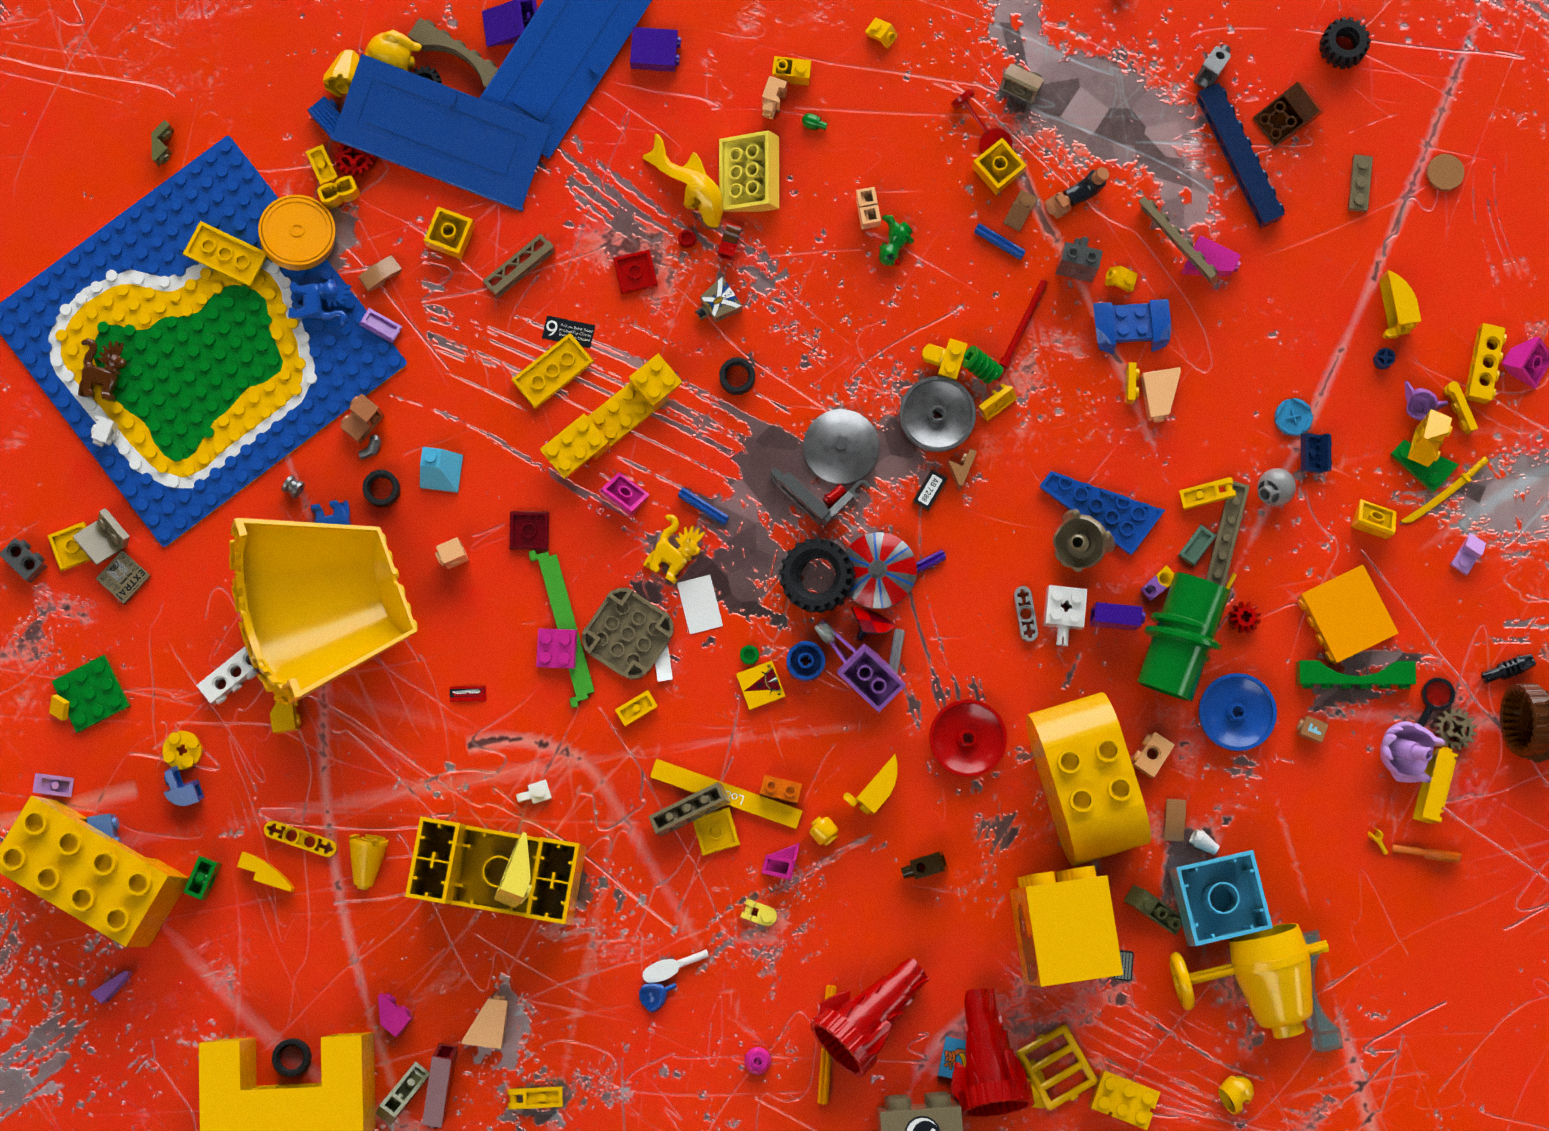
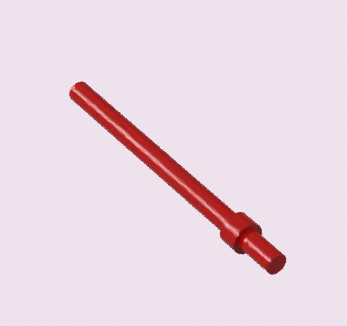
M1041 279L1004 357H1001L998 363L1003 367L1001 376L996 380L998 382L1001 381L1006 369H1009L1012 363L1010 360L1048 282Z

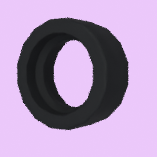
M740 357L731 358L721 366L719 372L720 383L728 393L742 395L753 387L755 370L746 359ZM733 366H742L748 372V381L741 387L731 386L726 379L727 371Z
M376 470L366 476L362 490L364 496L372 505L387 507L397 501L400 495V484L391 472ZM377 478H386L392 483V493L386 499H377L371 494V484Z
M291 1038L284 1040L273 1051V1066L283 1076L293 1077L300 1075L311 1064V1050L300 1039ZM288 1046H296L303 1053L302 1064L293 1070L285 1068L280 1060L282 1051Z

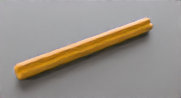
M826 986L825 999L836 994V986ZM822 1046L817 1102L818 1104L826 1105L829 1099L832 1057Z

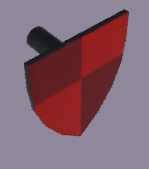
M851 607L860 627L857 639L860 641L864 640L867 633L885 634L892 631L896 624L878 613Z

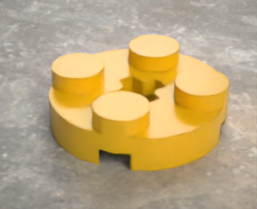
M173 732L163 744V759L171 767L178 766L179 770L190 769L202 757V744L198 737L191 732ZM182 745H185L187 753H183V755L180 756L178 748H181Z

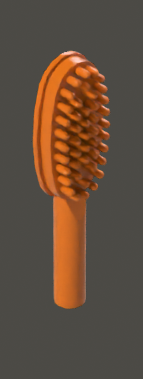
M1393 844L1391 850L1395 853L1424 855V858L1429 860L1430 858L1432 860L1435 859V861L1437 859L1439 861L1442 860V862L1444 860L1447 862L1448 860V862L1452 861V863L1454 861L1459 863L1462 856L1461 853Z

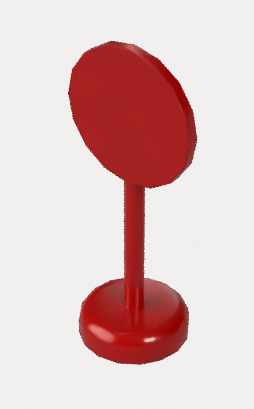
M972 88L961 94L951 103L955 109L965 105L984 131L979 142L981 154L1001 138L1012 148L1010 135L1000 128L988 130L968 101L975 95Z

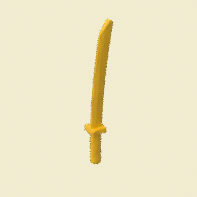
M1485 456L1482 457L1468 472L1462 473L1460 478L1421 508L1402 519L1401 523L1413 522L1437 506L1465 483H1469L1472 480L1471 478L1489 460Z

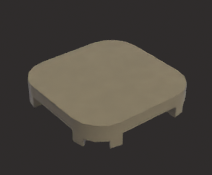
M627 587L618 588L613 591L611 590L606 595V599L586 628H584L582 643L585 650L592 657L622 677L629 680H638L651 670L670 642L674 633V624L666 612Z

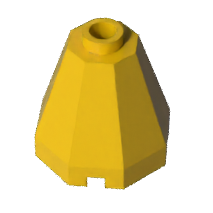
M344 50L340 52L324 74L323 83H325V89L337 97H342V94H348L359 62V55L355 51Z

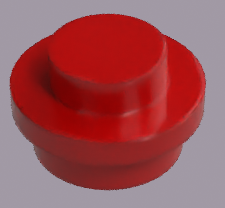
M683 230L678 236L680 246L686 249L692 248L697 242L696 234L691 230Z

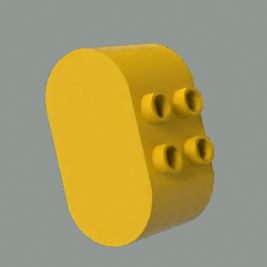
M1100 692L1027 714L1026 728L1031 750L1061 845L1071 865L1076 866L1149 844L1151 842V830L1145 803L1120 724L1105 693Z

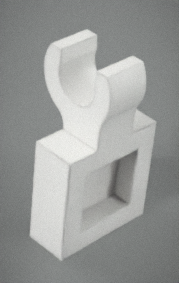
M546 780L527 785L529 791L516 794L518 803L532 799L533 804L552 799Z

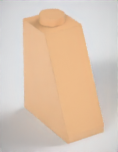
M1180 367L1145 372L1140 376L1148 421L1154 420V423L1163 422L1169 416L1181 373Z
M493 995V998H488L464 1036L462 1044L502 1049L510 1001L505 1000V996Z

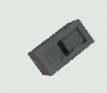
M14 538L0 552V556L26 581L32 583L47 567L43 562L45 559L38 552L34 554L30 550L32 546L27 541ZM21 548V554L15 557V550ZM31 561H34V568L28 570V564Z

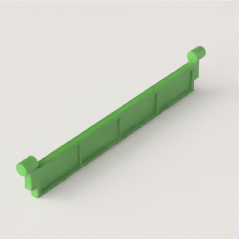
M536 550L528 552L531 562L539 561L557 629L578 630L557 554L549 556L548 552L537 554ZM577 633L576 669L568 668L576 697L569 699L571 708L578 707L579 701L589 699L588 694L595 692L579 633Z

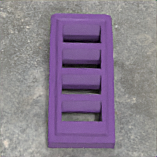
M130 970L121 972L90 994L100 1003H108L133 975V972Z

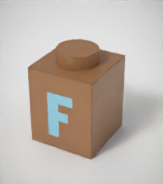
M1305 716L1297 722L1296 729L1298 731L1296 735L1319 744L1323 741L1329 724L1310 716Z

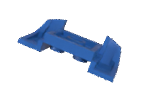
M1168 299L1149 300V303L1112 305V302L1093 303L1099 350L1114 354L1116 343L1151 341V352L1167 346L1171 334Z

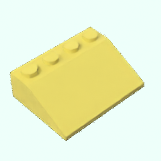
M767 130L719 139V188L723 195V212H763L779 209V136Z
M522 832L514 846L494 900L514 908L518 904L522 905L532 888V885L529 884L531 875L527 833Z

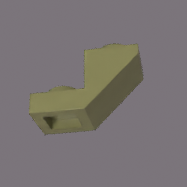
M165 120L151 133L152 159L158 166L165 164L172 154L163 142L172 136L174 129Z

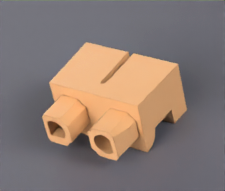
M769 76L762 95L763 117L773 120L775 112H780L779 97L785 99L787 81Z
M875 187L856 190L855 198L861 229L880 227L881 217Z

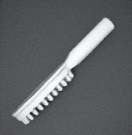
M707 949L677 961L674 959L658 961L643 971V979L647 983L666 980L675 975L679 968L709 957Z

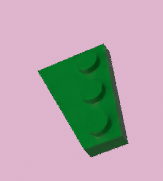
M1403 440L1390 454L1432 493L1459 466V464L1439 456L1436 462L1433 461L1429 467L1408 459L1411 443Z

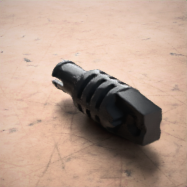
M1532 654L1515 657L1499 663L1496 668L1481 672V677L1485 679L1483 680L1485 684L1500 678L1506 680L1535 667L1536 662Z

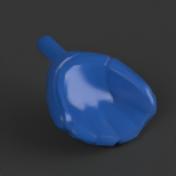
M673 983L664 988L661 984H644L639 990V1000L649 1012H656L664 1005L667 998L666 992L676 988L677 985Z

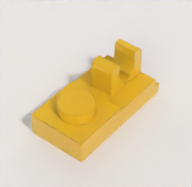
M1001 384V391L996 392V390H993V396L979 405L980 411L987 421L1017 400L1012 386L1009 387L1008 385Z

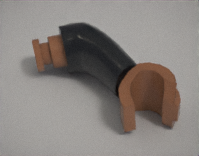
M1104 167L1092 170L1081 181L1064 190L1063 193L1058 192L1046 200V209L1049 214H1053L1058 219L1071 210V206H1075L1097 195L1109 178L1108 170Z

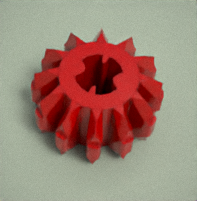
M1240 601L1238 606H1232L1234 611L1228 612V615L1233 617L1228 622H1234L1235 624L1232 626V629L1234 630L1239 627L1238 633L1240 634L1244 630L1246 634H1249L1251 629H1257L1256 624L1261 623V620L1256 618L1261 615V612L1255 613L1254 610L1257 609V606L1255 605L1250 608L1251 602L1249 601L1246 605H1244L1243 601ZM1243 614H1244V616H1246V615L1248 616V619L1246 620V622H1244L1245 619H1243V620L1241 619V616H1242Z

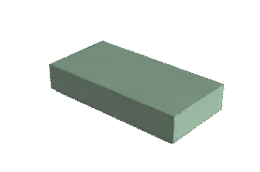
M1200 525L1178 556L1191 566H1194L1216 535L1203 525Z

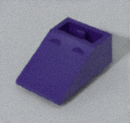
M512 0L482 11L487 47L515 44L538 9L536 0Z

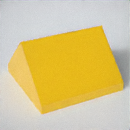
M1360 499L1351 527L1387 540L1395 534L1397 512Z

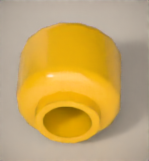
M819 816L811 823L813 827L810 829V834L819 845L825 844L827 846L838 837V828L829 817L822 819Z

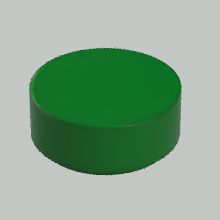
M747 645L741 649L740 659L746 665H753L759 659V651L756 647Z

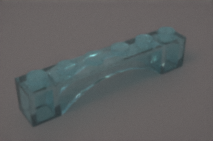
M1319 930L1302 932L1306 944L1321 941ZM1320 954L1310 956L1313 1014L1306 1021L1308 1028L1312 1030L1311 1044L1313 1049H1316V1052H1326L1344 1047L1339 1027L1324 1013L1317 998L1314 982L1315 968Z

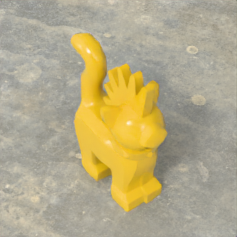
M666 515L665 519L672 524L664 529L655 549L649 554L643 565L659 573L660 564L662 562L668 564L669 569L666 579L675 584L677 582V573L684 568L687 561H691V556H697L700 553L697 543L705 535V532L699 534L700 528H697L693 533L694 526L692 525L688 533L687 528L684 527V535L679 532L680 539L675 538L680 545L677 550L669 543V537L677 531L679 521L674 515Z

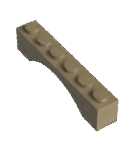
M419 18L408 33V38L413 42L421 44L422 50L425 52H446L463 59L478 73L486 89L498 71L496 64L491 60L487 59L485 61L482 59L477 51L467 49L462 41L452 39L447 31L443 29L440 31L435 28L436 25L427 19L425 21Z

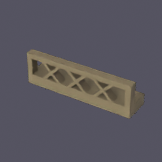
M540 233L485 278L483 282L498 299L555 252V248ZM541 240L544 245L537 251H534V245ZM523 254H531V256L527 258L524 262L519 263L520 256H522ZM508 266H516L513 271L505 275V269ZM494 278H502L494 286L489 283Z

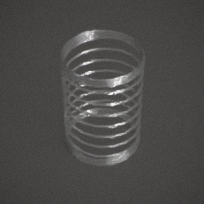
M1191 131L1182 135L1184 143H1195L1204 140V143L1201 142L1202 144L1183 145L1184 147L1201 146L1205 148V133ZM1189 134L1203 135L1202 137H1184ZM1200 148V149H1183V150H1184V151H1194V150H1201L1202 148ZM1183 153L1184 155H1193V153ZM1202 160L1184 161L1183 168L1186 170H1200L1206 167V163ZM1199 163V165L1204 164V166L1201 167H1185L1190 166L1188 164Z

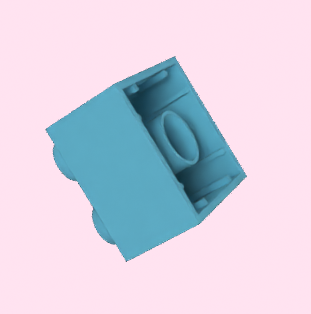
M1253 850L1169 869L1187 946H1199L1273 928Z

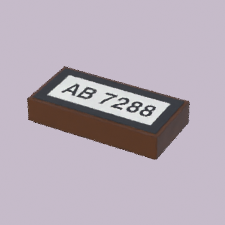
M931 469L912 503L929 512L948 478Z

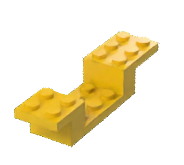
M659 353L629 376L630 382L589 416H586L585 413L540 448L542 454L564 480L589 459L594 457L596 460L668 402V395L683 384Z

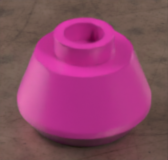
M755 1047L746 1053L744 1063L749 1072L756 1075L763 1074L770 1068L771 1056L764 1048Z

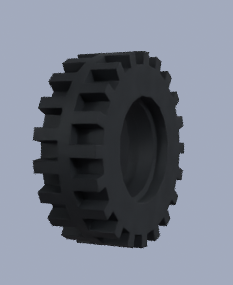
M808 538L803 543H796L794 549L787 551L788 556L782 560L783 567L779 569V574L781 575L780 585L783 586L784 594L793 604L812 613L833 611L836 606L843 605L845 598L851 595L850 590L855 585L853 580L854 576H856L853 570L854 564L847 552L828 539L816 538L811 540ZM821 558L832 564L835 569V580L829 590L824 593L815 594L804 588L801 581V573L808 562Z

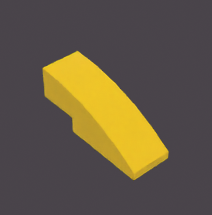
M242 852L237 867L256 872L254 881L289 892L295 891V887L270 863L250 853Z

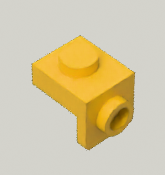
M876 17L865 31L868 37L880 41L887 49L898 36L892 24Z
M1122 266L1110 267L1106 273L1105 285H1114L1127 292H1132L1137 273Z

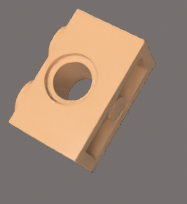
M458 537L436 546L438 552L435 555L438 562L442 566L445 565L447 569L469 561L463 544Z
M1156 732L1145 737L1142 742L1144 745L1141 752L1137 750L1132 758L1134 761L1133 767L1150 778L1155 777L1174 747L1173 743ZM1149 749H1153L1156 752V758L1153 760L1147 756Z

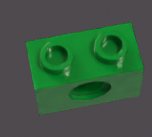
M199 856L183 893L200 900H206L222 864L207 857Z

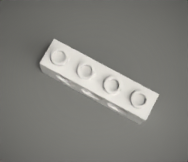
M243 647L196 686L211 704L219 705L227 699V695L230 692L239 690L243 686L241 683L246 679L251 680L258 674L259 668L254 669L248 663L249 656L246 647ZM240 667V676L234 677V669ZM224 679L226 686L223 689H219L218 683Z

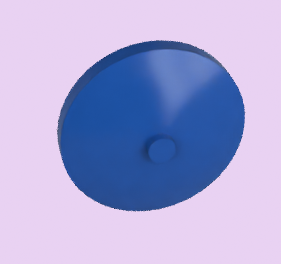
M1233 673L1224 675L1207 686L1199 701L1198 717L1202 730L1214 744L1231 751H1245L1260 745L1269 737L1276 723L1277 708L1271 691L1264 683L1247 674Z

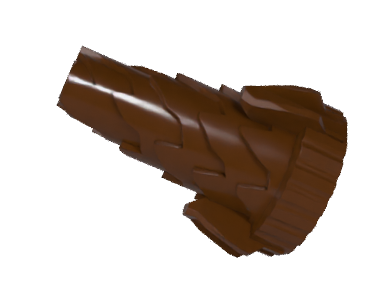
M1534 683L1509 686L1502 698L1500 709L1501 732L1507 747L1513 754L1532 760L1534 763L1548 760V690L1545 691L1541 686Z

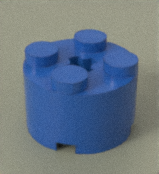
M802 641L795 644L787 654L786 666L788 672L794 679L801 682H810L817 679L822 674L825 666V655L822 649L810 641ZM804 657H807L808 661L811 662L807 666H803V663L800 662V660H804Z

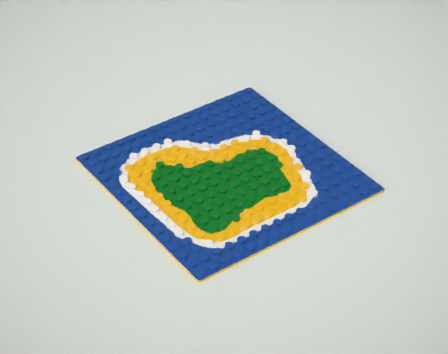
M225 136L0 303L1 336L163 547H168L348 411L351 406L350 402L355 396L359 397L361 393L365 397L407 366V361L394 344L359 325L367 310L353 292L352 294L345 295L350 298L349 301L341 299L345 305L337 302L338 307H335L333 303L332 307H329L327 300H323V311L341 310L347 315L348 322L343 327L340 326V318L338 317L331 321L311 318L290 319L288 317L292 302L303 305V297L294 295V292L290 290L291 282H296L299 286L314 283L320 284V282L326 283L329 279H333L336 281L337 286L346 285L327 259L314 268L295 271L282 268L267 257L251 288L183 255L200 221L262 250L258 233L259 220L267 206L277 200L278 197L230 136ZM89 338L96 342L97 353L93 357L92 363L100 368H104L106 365L98 360V358H102L99 352L105 353L103 345L108 348L109 341L112 342L113 347L115 341L119 342V346L121 343L125 344L121 358L126 360V366L120 370L121 374L113 392L116 402L102 399V386L97 385L93 388L95 392L94 398L78 396L79 385L82 380V369L84 367L83 361L85 354L89 350V346L81 344L82 340ZM96 415L118 424L111 446L104 444L101 447L92 443L91 429L94 424H97Z

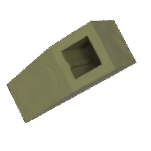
M1136 885L1132 886L1124 902L1176 936L1182 926L1180 915L1147 890Z

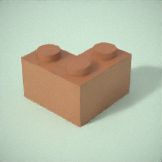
M362 393L359 397L355 396L350 402L351 406L349 407L352 413L350 415L347 414L342 419V425L340 426L345 433L359 444L365 440L385 416L380 408Z

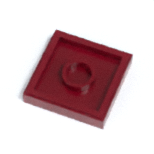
M510 511L509 549L548 550L549 512Z

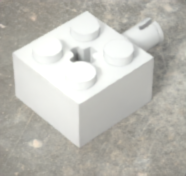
M1049 585L1046 588L1043 626L1058 628L1057 646H1068L1069 629L1082 630L1084 628L1087 589ZM1064 603L1069 607L1066 612L1061 607Z

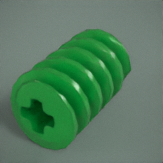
M970 346L966 350L962 366L967 368L969 372H972L974 376H977L978 379L982 380L985 384H989L1001 376L1003 367L991 357H988L986 353H983L982 350L978 349L977 346Z

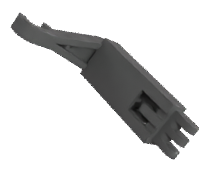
M773 468L769 476L770 480L818 525L822 524L824 527L852 499L859 500V495L855 492L859 486L870 489V484L867 481L859 480L842 498L828 509L791 473L788 472L784 475L777 468Z

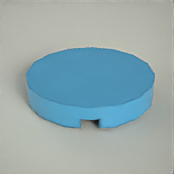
M1291 398L1283 401L1276 408L1274 421L1277 428L1283 434L1299 436L1309 429L1313 421V415L1310 406L1305 401Z

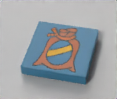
M945 1036L938 1076L952 1079L954 1063L960 1062L965 1067L966 1040Z

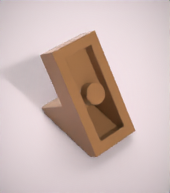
M1021 190L1003 224L1020 232L1038 198Z
M970 449L968 454L964 452L960 462L963 466L948 460L947 465L958 489H962L977 451Z

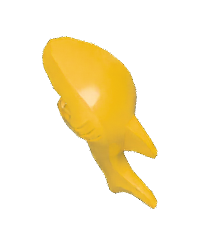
M655 134L654 148L651 152L643 155V159L670 177L686 183L684 206L687 209L699 208L698 212L702 215L704 223L711 228H717L720 224L724 207L720 188L706 175L702 161L696 153H692L689 161L683 167L670 162L666 155L662 138L659 134Z

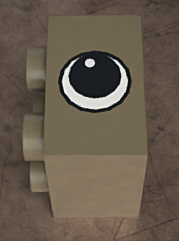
M948 1092L924 1093L925 1103L911 1104L910 1097L906 1094L884 1096L885 1106L876 1107L878 1131H963L961 1106L957 1102L951 1101V1094H948Z

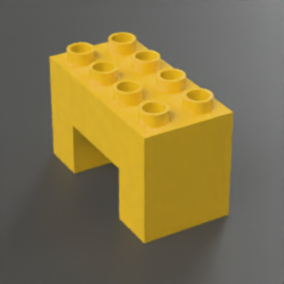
M30 796L0 845V874L124 947H149L189 880L188 876L155 858L144 857L87 823V817L60 801Z
M420 816L405 897L573 925L586 846L574 842L527 836L531 875L529 884L532 885V888L522 905L518 904L514 908L494 900L514 846L521 836L520 834L467 826L461 823Z
M374 1032L332 1034L321 1037L322 1083L257 1086L256 1038L216 1039L200 1042V1131H372L376 1129Z

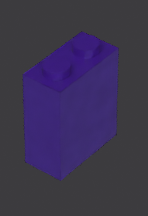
M633 27L630 56L631 69L675 72L676 66L680 64V54H677V48H681V37H678V30Z
M1096 602L1091 607L1090 626L1136 631L1145 622V612H1142L1143 607Z

